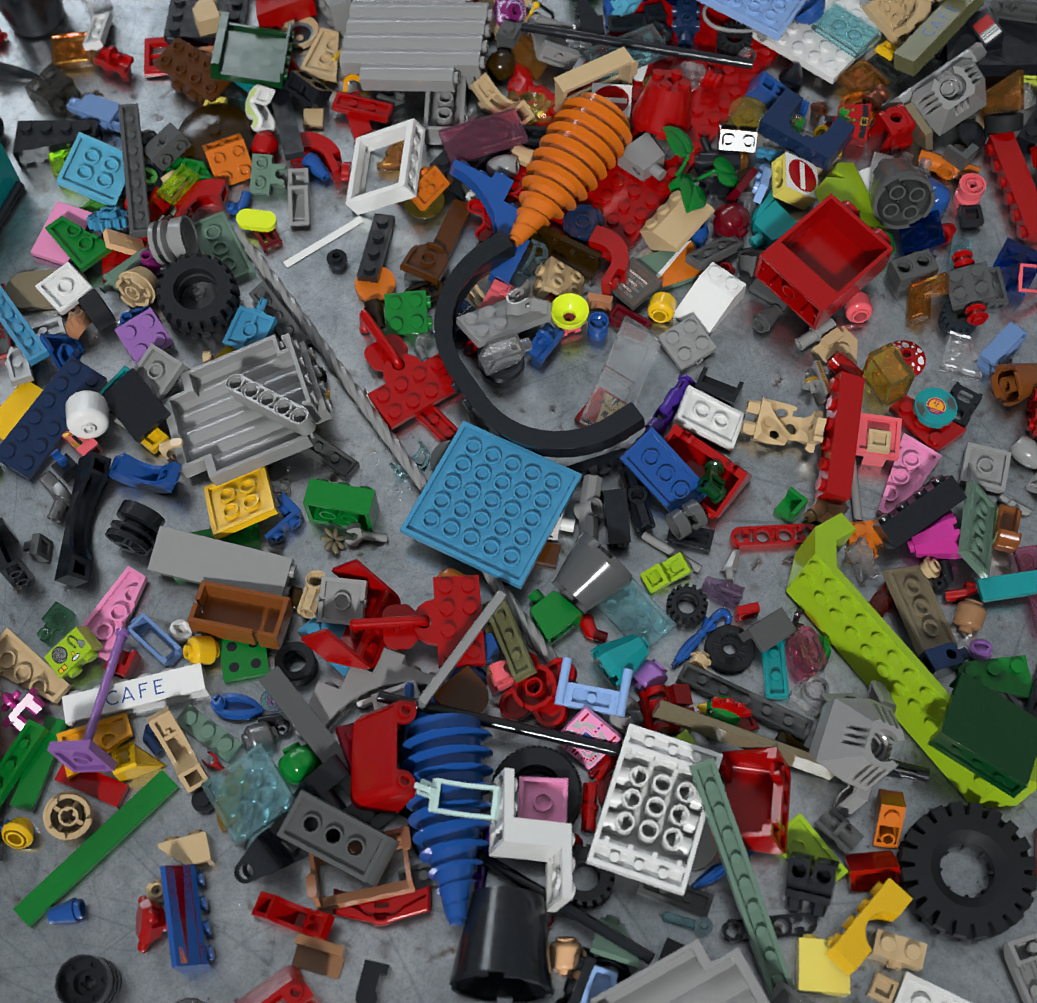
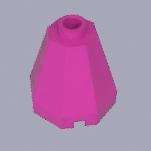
M949 510L908 539L909 552H914L916 557L923 558L928 556L939 559L962 558L958 554L960 529L953 525L957 523L953 512Z

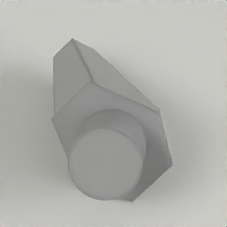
M1005 494L998 498V501L1006 506L1020 508L1022 515L1028 516L1034 511L1015 498L1011 500Z
M738 549L731 551L721 568V571L725 572L726 582L735 581L734 572L738 570L740 554Z

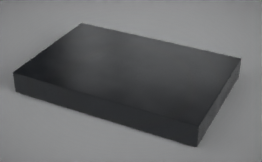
M133 368L102 395L108 407L138 443H141L171 415L156 394Z

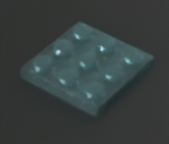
M261 743L201 784L237 846L290 811L296 800L265 746Z

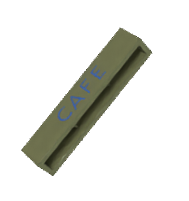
M944 0L937 10L933 11L929 18L920 24L918 29L895 50L893 54L894 68L914 77L984 4V0Z

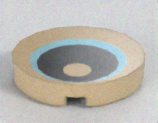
M307 17L298 22L291 20L283 24L284 27L281 30L287 31L288 23L292 22L291 30H294L295 34L294 42L290 43H293L292 48L296 49L298 47L308 48L311 46L319 32L318 23L312 17Z

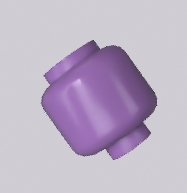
M655 659L652 661L645 660L634 675V678L637 680L634 685L641 691H646L647 688L655 685H664L668 680L667 670Z

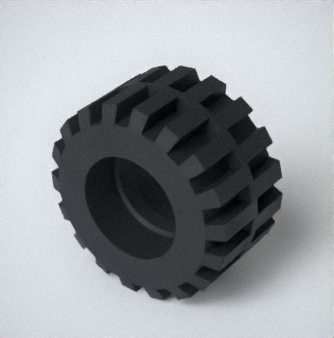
M578 844L572 849L575 867L587 865L592 867L598 874V883L593 889L581 891L575 888V895L569 901L583 911L591 908L595 910L600 904L602 906L606 899L610 897L615 881V873L586 863L591 848L590 844H586V847H581V844Z

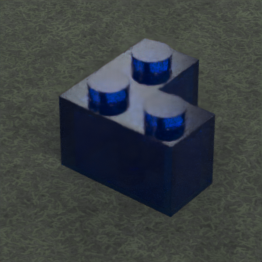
M1008 237L993 266H1000L1002 271L1011 274L1005 286L1006 292L1023 299L1026 292H1018L1020 263L1037 264V250ZM1023 267L1022 289H1029L1037 274V268Z

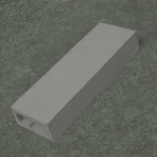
M160 526L147 570L201 584L203 580L289 597L291 587L288 585L290 578H294L297 565H294L295 561L290 557Z

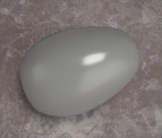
M510 154L498 155L487 162L486 171L491 176L497 171L498 173H505L512 178L519 173V160Z
M1019 437L1010 446L1012 456L1020 464L1031 469H1037V443L1030 437Z

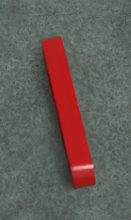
M809 523L736 527L732 530L729 541L732 547L740 550L800 547L806 540V536L803 535L804 531H808V534H810L815 526ZM781 531H786L790 534L791 539L784 541L779 538L778 534ZM795 531H797L796 535H798L797 540H795ZM764 532L768 535L769 539L761 542L757 539L756 534ZM750 533H752V542H750L749 538ZM737 534H741V537L744 538L743 542H739V539L736 538Z

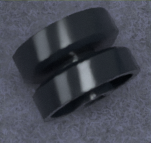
M512 335L478 348V369L485 383L492 387L505 388L514 385L521 379L525 368L523 345L518 338Z

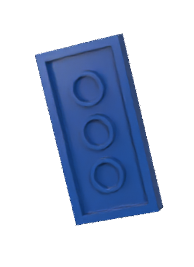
M649 427L618 457L668 512L677 508L681 510V505L692 499L700 503L707 496L696 490L700 478L653 427Z

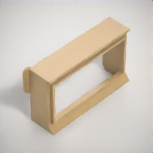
M622 47L554 77L555 106L552 108L557 113L562 110L565 100L579 97L582 93H592L591 86L567 97L568 92L615 71H618L617 75L599 83L632 85L633 77L638 73V61L633 60L625 47Z

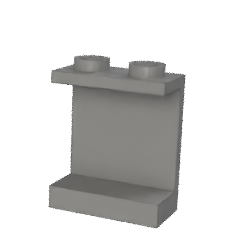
M540 14L534 22L536 24L573 30L572 25ZM531 33L537 60L572 70L580 57V53L577 50L568 48L566 39Z

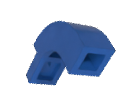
M126 453L115 456L108 476L136 489L152 493H171L174 485L180 479L181 474L179 472L182 465L175 461L162 466L151 465L139 461Z

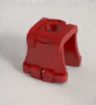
M903 104L895 105L886 111H880L875 114V122L872 128L868 129V138L888 132L879 153L891 156L897 154V151L902 152L906 150V147L912 145L914 140L912 131H914L916 125Z

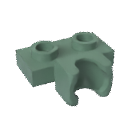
M252 154L249 192L257 196H271V187L286 188L287 184L285 181L278 177L280 174H287L288 167L284 164H273V155Z

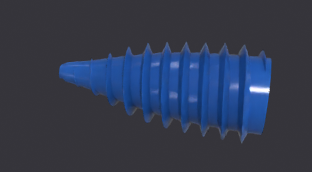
M441 713L419 718L410 724L409 732L407 733L408 740L400 747V754L405 758L401 765V770L409 771L414 776L415 782H420L421 778L432 782L433 778H440L464 783L490 785L483 782V779L492 775L494 770L492 767L483 764V762L493 756V752L482 745L492 739V734L487 730L481 729L479 719L467 714ZM441 784L438 808L474 814L486 813L490 811L492 804L482 799L483 796L490 794V790ZM416 794L406 804V807L414 812L409 817L408 823L414 829L419 830L413 835V842L425 848L419 854V859L423 863L431 865L432 869L428 872V877L436 881L438 887L437 894L441 897L446 921H449V926L464 925V920L467 919L471 884L476 882V880L472 879L474 868L483 863V861L476 858L477 851L489 844L487 841L479 838L480 832L488 829L491 823L483 819L429 812L430 799Z

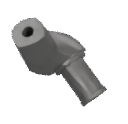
M49 470L40 476L38 480L54 500L46 516L47 519L60 523L66 507L70 505L71 493Z

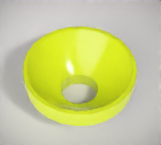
M566 293L558 296L552 302L551 317L558 327L573 330L581 327L587 321L589 306L583 297L573 293ZM566 313H572L576 318L573 321H566L563 316Z

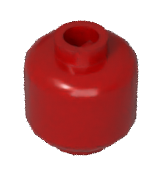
M261 131V133L255 134L250 151L252 154L273 155L275 158L279 142L274 134Z

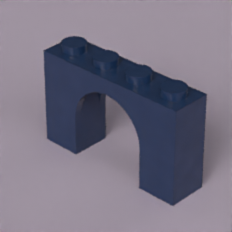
M786 88L761 118L758 133L764 138L777 143L780 147L795 153L798 157L811 162L814 166L827 171L852 139L855 126L837 117L829 129L820 136L806 137L798 134L793 130L790 123L801 110L803 97Z

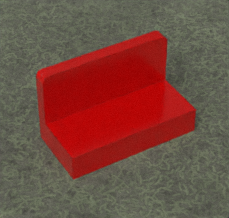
M892 850L844 855L849 871L848 886L851 892L871 890L878 881L883 884L888 878H891L900 886V866Z

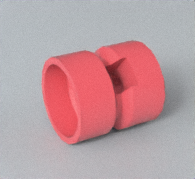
M967 173L961 177L953 195V203L956 208L959 209L960 206L979 205L986 189L984 178L975 173Z

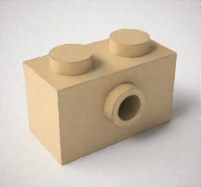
M877 929L871 935L869 946L872 951L867 958L885 963L888 968L901 971V969L917 973L923 969L928 944Z

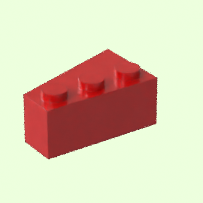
M256 0V16L259 27L272 28L277 26L279 29L284 27L283 23L294 20V22H298L307 17L317 15L316 0Z

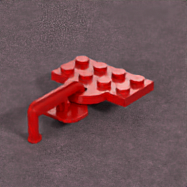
M365 309L360 311L359 331L361 333L370 332L376 342L366 347L364 358L373 370L383 372V381L385 383L368 393V398L391 430L431 408L432 405H436L455 394L450 386L452 381L444 368L439 353L421 362L417 357L408 354V347L400 336L396 334L385 336L369 312Z
M479 575L433 577L434 599L425 601L418 606L416 611L407 604L387 606L382 613V617L352 619L349 622L350 635L352 639L358 640L362 638L363 630L383 629L384 644L391 650L410 649L418 640L427 645L437 646L438 668H441L482 613ZM483 630L456 667H465L467 665L469 667L485 666Z

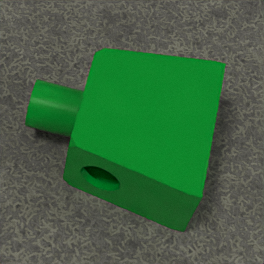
M536 589L528 596L534 604L530 609V618L541 632L543 639L550 645L580 623L582 612L558 592L552 591L545 597L539 589Z

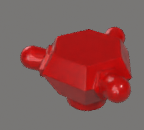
M142 895L138 899L136 935L139 939L138 951L145 952L148 950L149 945L161 936L162 931H167V923L162 906L147 898L146 895Z

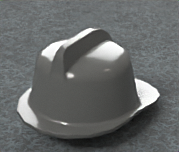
M748 247L740 250L737 256H739L741 270L750 272V277H753L759 256L767 248L758 247L754 249L753 247Z

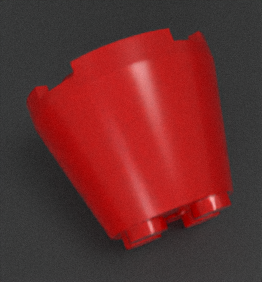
M673 68L672 70H653L650 79L631 112V122L638 131L642 133L645 130L655 134L656 139L667 140L666 134L662 129L665 126L677 127L685 133L689 130L691 125V82L683 75L682 70L678 68Z

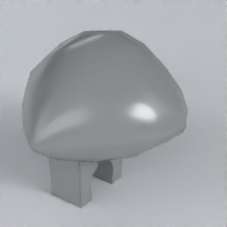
M629 695L625 717L608 715L607 723L617 732L624 734L627 732L629 723L640 727L643 717L638 702Z

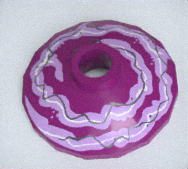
M495 0L493 6L494 19L499 27L504 19L520 23L527 17V8L523 0Z

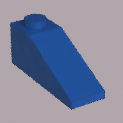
M763 71L750 81L745 97L762 108L770 109L784 90L789 88ZM804 98L801 110L795 118L799 119L800 116L804 119L810 103Z

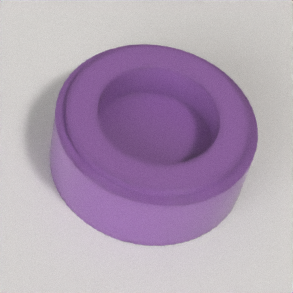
M974 639L970 642L968 653L973 659L986 661L991 658L993 646L989 641Z

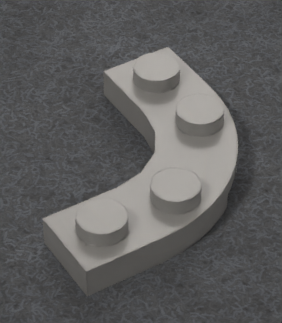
M61 316L31 327L38 338L41 334H67ZM16 344L14 347L10 346L6 363L13 387L34 381L31 365Z

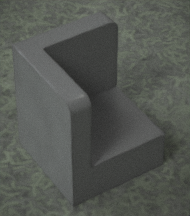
M972 143L964 150L957 144L954 146L949 144L942 158L962 172L975 159L979 147Z

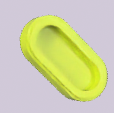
M242 209L236 215L238 226L244 230L270 232L277 226L276 216L270 211Z

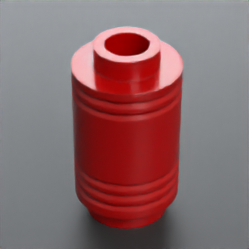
M836 351L826 362L827 368L835 375L843 371L863 378L864 372L843 352Z

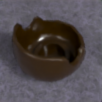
M507 50L493 52L486 62L489 76L494 80H504L510 77L515 72V59Z

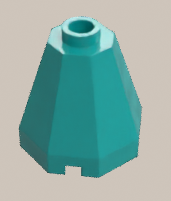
M636 634L599 644L590 652L594 660L599 659L600 663L597 666L610 684L613 687L616 686V689L620 692L623 669H632L633 678L648 657L650 645L643 636L638 637Z

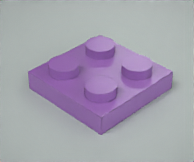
M151 307L115 329V332L136 364L140 361L151 343L163 351L174 345L173 340Z

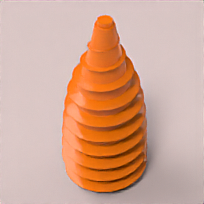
M586 92L582 93L579 97L565 100L562 110L556 113L554 122L547 127L546 135L539 141V148L533 152V161L527 165V176L522 179L523 191L519 194L521 207L516 211L517 218L509 234V240L514 246L519 247V245L524 244L543 225L550 226V219H563L564 213L562 209L574 211L577 208L575 200L585 201L588 197L587 191L596 190L598 187L597 180L605 179L607 177V170L616 166V159L624 155V146H628L632 142L630 124L625 114L610 100L598 94Z

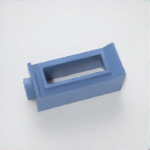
M1010 322L979 354L980 358L975 362V365L989 376L993 375L996 371L994 368L1009 359L1023 344L1028 333L1020 326Z
M144 613L132 619L129 627L126 628L130 635L166 668H173L184 657L183 649ZM149 629L173 650L166 658L142 638Z

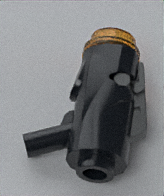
M707 135L699 139L704 150L699 151V155H695V168H698L699 172H709L715 169L713 163L717 157H724L730 161L736 173L743 171V169H748V152L717 151L716 148H711Z

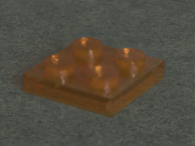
M87 32L52 36V67L54 71L93 66L92 50L85 51L82 45Z

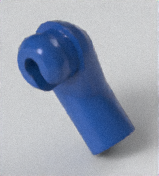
M242 191L239 202H228L226 210L230 215H237L240 210L248 209L252 194L249 191Z

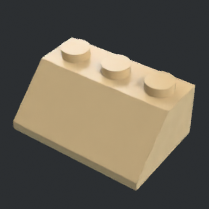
M677 190L657 209L654 216L645 222L644 227L639 232L651 250L679 252L715 210L706 203L703 208L686 213L681 191Z

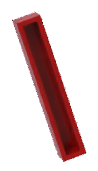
M1014 132L992 134L984 146V152L990 159L991 170L995 172L997 177V185L1002 190L1004 203L1008 205L1010 219L1017 228V237L1021 239L1023 246L1037 244V189Z
M843 371L832 377L828 384L830 393L826 402L827 422L824 428L823 442L820 445L822 454L818 462L819 477L815 484L817 499L841 505L851 499L865 378Z

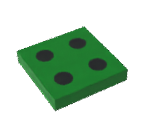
M218 638L224 683L262 677L270 672L268 650L266 647H261L258 641L256 645Z

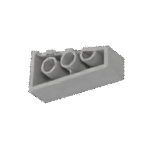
M316 0L321 12L326 15L330 27H334L335 31H339L340 38H343L346 33L350 5L354 0Z

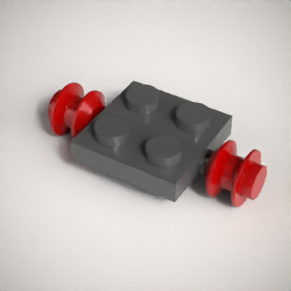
M960 249L951 258L954 262V269L944 272L953 311L966 308L967 323L979 326L989 317L988 313L985 312L987 307L983 303L994 301L996 297L987 262L975 264L974 259H972L973 253L970 250Z

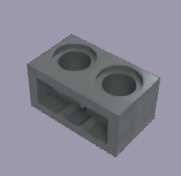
M928 248L922 251L916 250L903 257L897 256L893 258L886 272L898 292L935 280L939 267Z

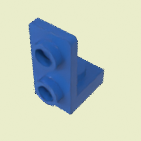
M284 492L277 497L280 505L278 509L285 518L265 534V539L270 546L281 542L285 534L291 529L297 528L304 519L301 509Z

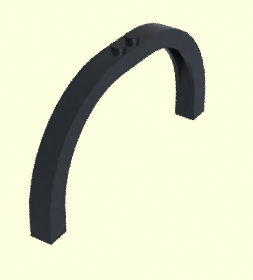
M501 230L473 248L461 259L446 279L437 301L434 317L435 341L444 368L452 381L450 386L456 395L459 393L464 399L461 401L468 411L472 410L492 434L544 457L568 458L590 455L613 447L645 427L644 417L632 401L599 422L566 431H548L531 428L510 419L498 410L487 398L460 359L456 349L455 328L456 317H458L460 308L471 289L486 274L515 256L513 244Z

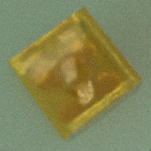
M891 342L870 352L862 370L864 372L863 377L884 407L907 395L915 378L913 368L907 365L902 358L900 350L895 348Z

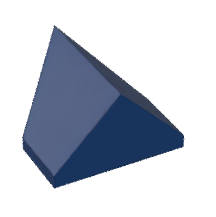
M41 334L39 336L59 370L70 356L80 360L86 350L79 339L71 338L68 334Z

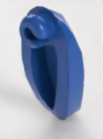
M223 693L214 695L211 698L213 711L226 719H253L264 714V709L260 703L247 695Z

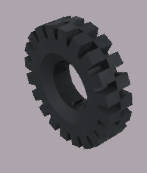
M962 801L950 802L945 807L943 805L937 806L921 816L904 835V840L899 845L897 855L899 856L898 864L900 866V887L913 898L907 907L913 915L918 913L922 917L920 922L929 930L933 927L939 930L938 935L948 939L957 937L959 941L963 942L991 939L1016 925L1024 917L1023 913L1030 909L1034 897L1031 895L1032 892L1037 890V877L1033 876V871L1037 869L1035 856L1028 855L1027 850L1031 846L1025 836L1019 838L1016 834L1019 828L1011 820L1007 823L1001 819L1003 814L991 808L986 811L983 810V804L970 802L968 805H963ZM961 847V850L968 848L979 855L978 857L984 860L989 871L987 873L989 883L987 889L984 888L980 891L982 895L978 897L960 896L954 893L950 886L945 884L941 876V871L943 870L940 868L942 856H946L949 853L948 849Z

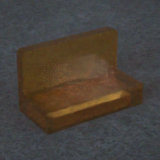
M531 34L521 36L511 51L514 59L519 64L525 66L535 80L540 78L546 68L554 66L537 60Z

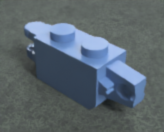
M91 93L85 95L83 99L72 97L69 103H67L68 111L77 115L79 120H97L102 132L120 133L119 103Z

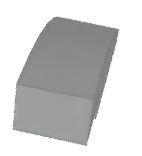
M308 168L288 169L289 227L310 226V171Z

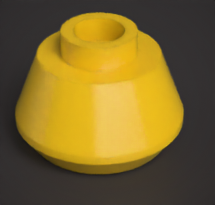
M16 817L2 827V838L10 847L16 849L29 847L34 839V825L26 817Z

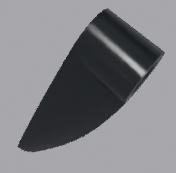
M0 62V81H40L41 76L32 71Z

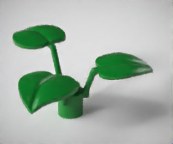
M665 126L662 128L671 150L677 156L685 157L679 170L675 173L676 178L669 182V189L672 193L677 190L681 191L686 213L699 210L706 205L705 194L699 186L695 185L696 182L712 174H717L719 181L725 186L733 187L739 183V178L733 165L724 157H717L713 163L715 169L695 179H692L688 173H682L690 158L689 153L694 151L692 141L683 130L677 127Z

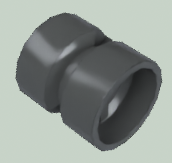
M694 499L681 505V510L677 508L665 515L669 529L679 540L690 535L692 529L698 530L708 523L703 508Z

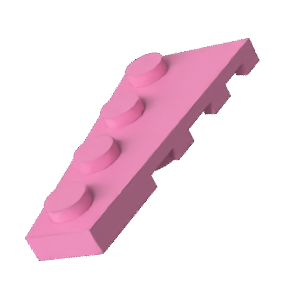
M904 433L900 441L899 459L893 462L877 514L883 515L891 512L898 503L906 500L915 491L920 489L942 455Z
M127 566L81 625L88 626L103 645V648L98 652V657L106 662L109 660L113 649L116 629H126L148 581L146 576L130 566Z

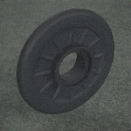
M722 625L710 632L705 641L704 651L709 654V659L712 661L711 665L714 668L725 673H737L746 669L751 664L755 655V645L752 638L745 642L742 641L738 634L743 632L744 629L735 625ZM725 644H733L736 652L734 654H727L723 646Z

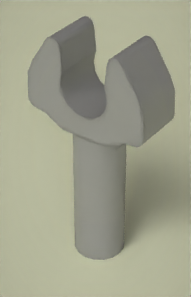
M360 523L347 525V532L356 534L354 536L345 535V542L351 546L357 547L362 540L387 542L386 533L364 531Z

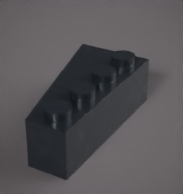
M97 120L18 121L13 155L20 168L26 167L28 163L32 162L40 164L45 163L47 159H64L69 154L79 132L99 141H102L103 134Z
M941 474L933 477L906 500L898 503L891 512H887L877 518L878 522L872 527L887 549H896L967 497L953 475L943 476Z

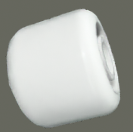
M83 390L74 393L66 401V425L70 433L82 439L99 437L106 432L109 427L108 404L101 394L91 390Z

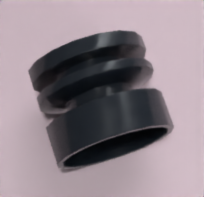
M123 500L116 512L120 520H112L110 523L112 528L107 529L105 536L128 552L147 556L151 550L149 546H152L155 542L150 535L157 536L159 527L163 526L166 521L158 512L144 504L133 500Z
M80 954L68 959L61 966L56 975L55 989L57 997L62 1003H112L119 992L121 979L118 969L111 961L103 957ZM95 980V985L89 987L88 984Z

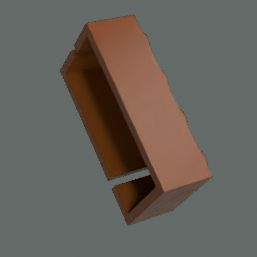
M201 581L195 597L197 603H193L187 619L192 633L256 645L258 641L261 647L276 650L282 647L293 613L290 597Z

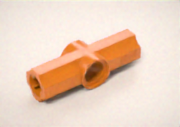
M924 149L921 150L916 164L917 167L936 172L937 176L943 180H951L953 178L960 180L967 173L979 174L981 168L980 166L969 164L961 172L942 158L943 155Z

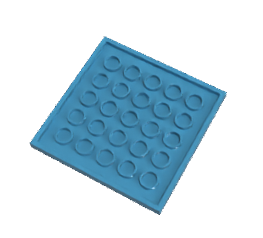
M463 421L401 526L400 533L518 589H522L577 488L582 474Z

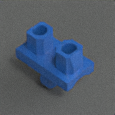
M546 322L526 347L525 352L531 355L534 360L543 363L563 338L564 332Z

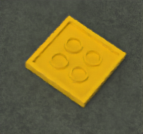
M267 466L218 486L212 483L203 487L212 533L217 540L278 514Z

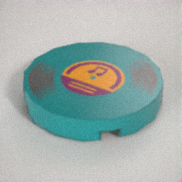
M925 388L918 393L913 402V412L918 417L917 419L920 423L930 428L938 429L946 425L948 426L957 415L958 406L955 398L941 388Z

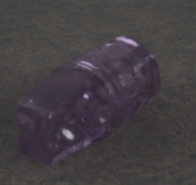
M707 576L703 582L702 590L716 599L739 606L745 587L724 579Z

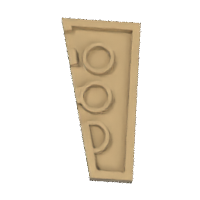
M6 628L0 635V675L29 690L34 687L38 690V695L58 704L62 696H65L73 685L65 678H59L52 667L11 629Z

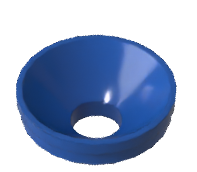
M808 1L794 20L796 23L807 24L808 26L815 23L824 15L826 1Z

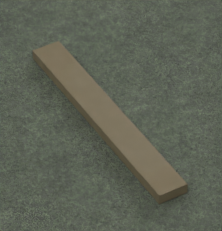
M661 700L653 710L652 717L744 750L777 747L788 766L828 780L835 776L808 755L809 752L664 700Z

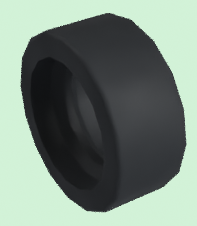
M1022 112L995 113L984 116V132L986 133L1015 132L1022 130L1024 127V113Z

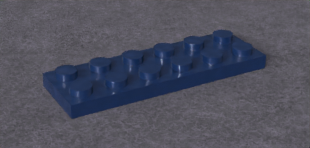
M70 356L0 444V462L30 481L63 439L61 435L68 429L65 411L68 398L74 393L83 390L99 393L106 384L107 378L75 357Z

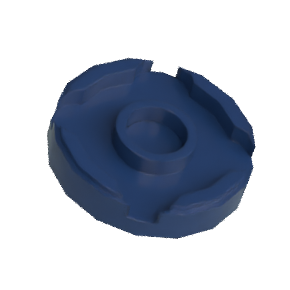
M578 204L574 211H568L564 214L563 229L565 234L575 241L588 242L596 226L603 227L601 212L598 209L592 208L591 205Z

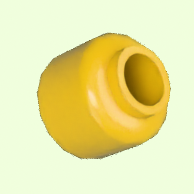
M667 292L655 293L652 295L648 305V315L655 322H669L675 314L676 299Z
M209 635L192 636L183 647L184 658L189 663L191 662L192 665L201 663L202 666L211 665L220 653L218 642Z

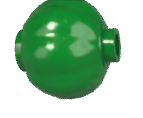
M296 742L282 750L284 755L279 759L278 772L285 782L291 785H299L309 774L322 765V762L308 744L301 746L299 742Z

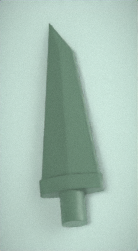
M142 248L114 269L105 273L102 277L106 282L99 287L104 294L111 288L119 291V288L115 287L119 275L122 272L140 266L142 264L140 253L144 250L150 251V248Z

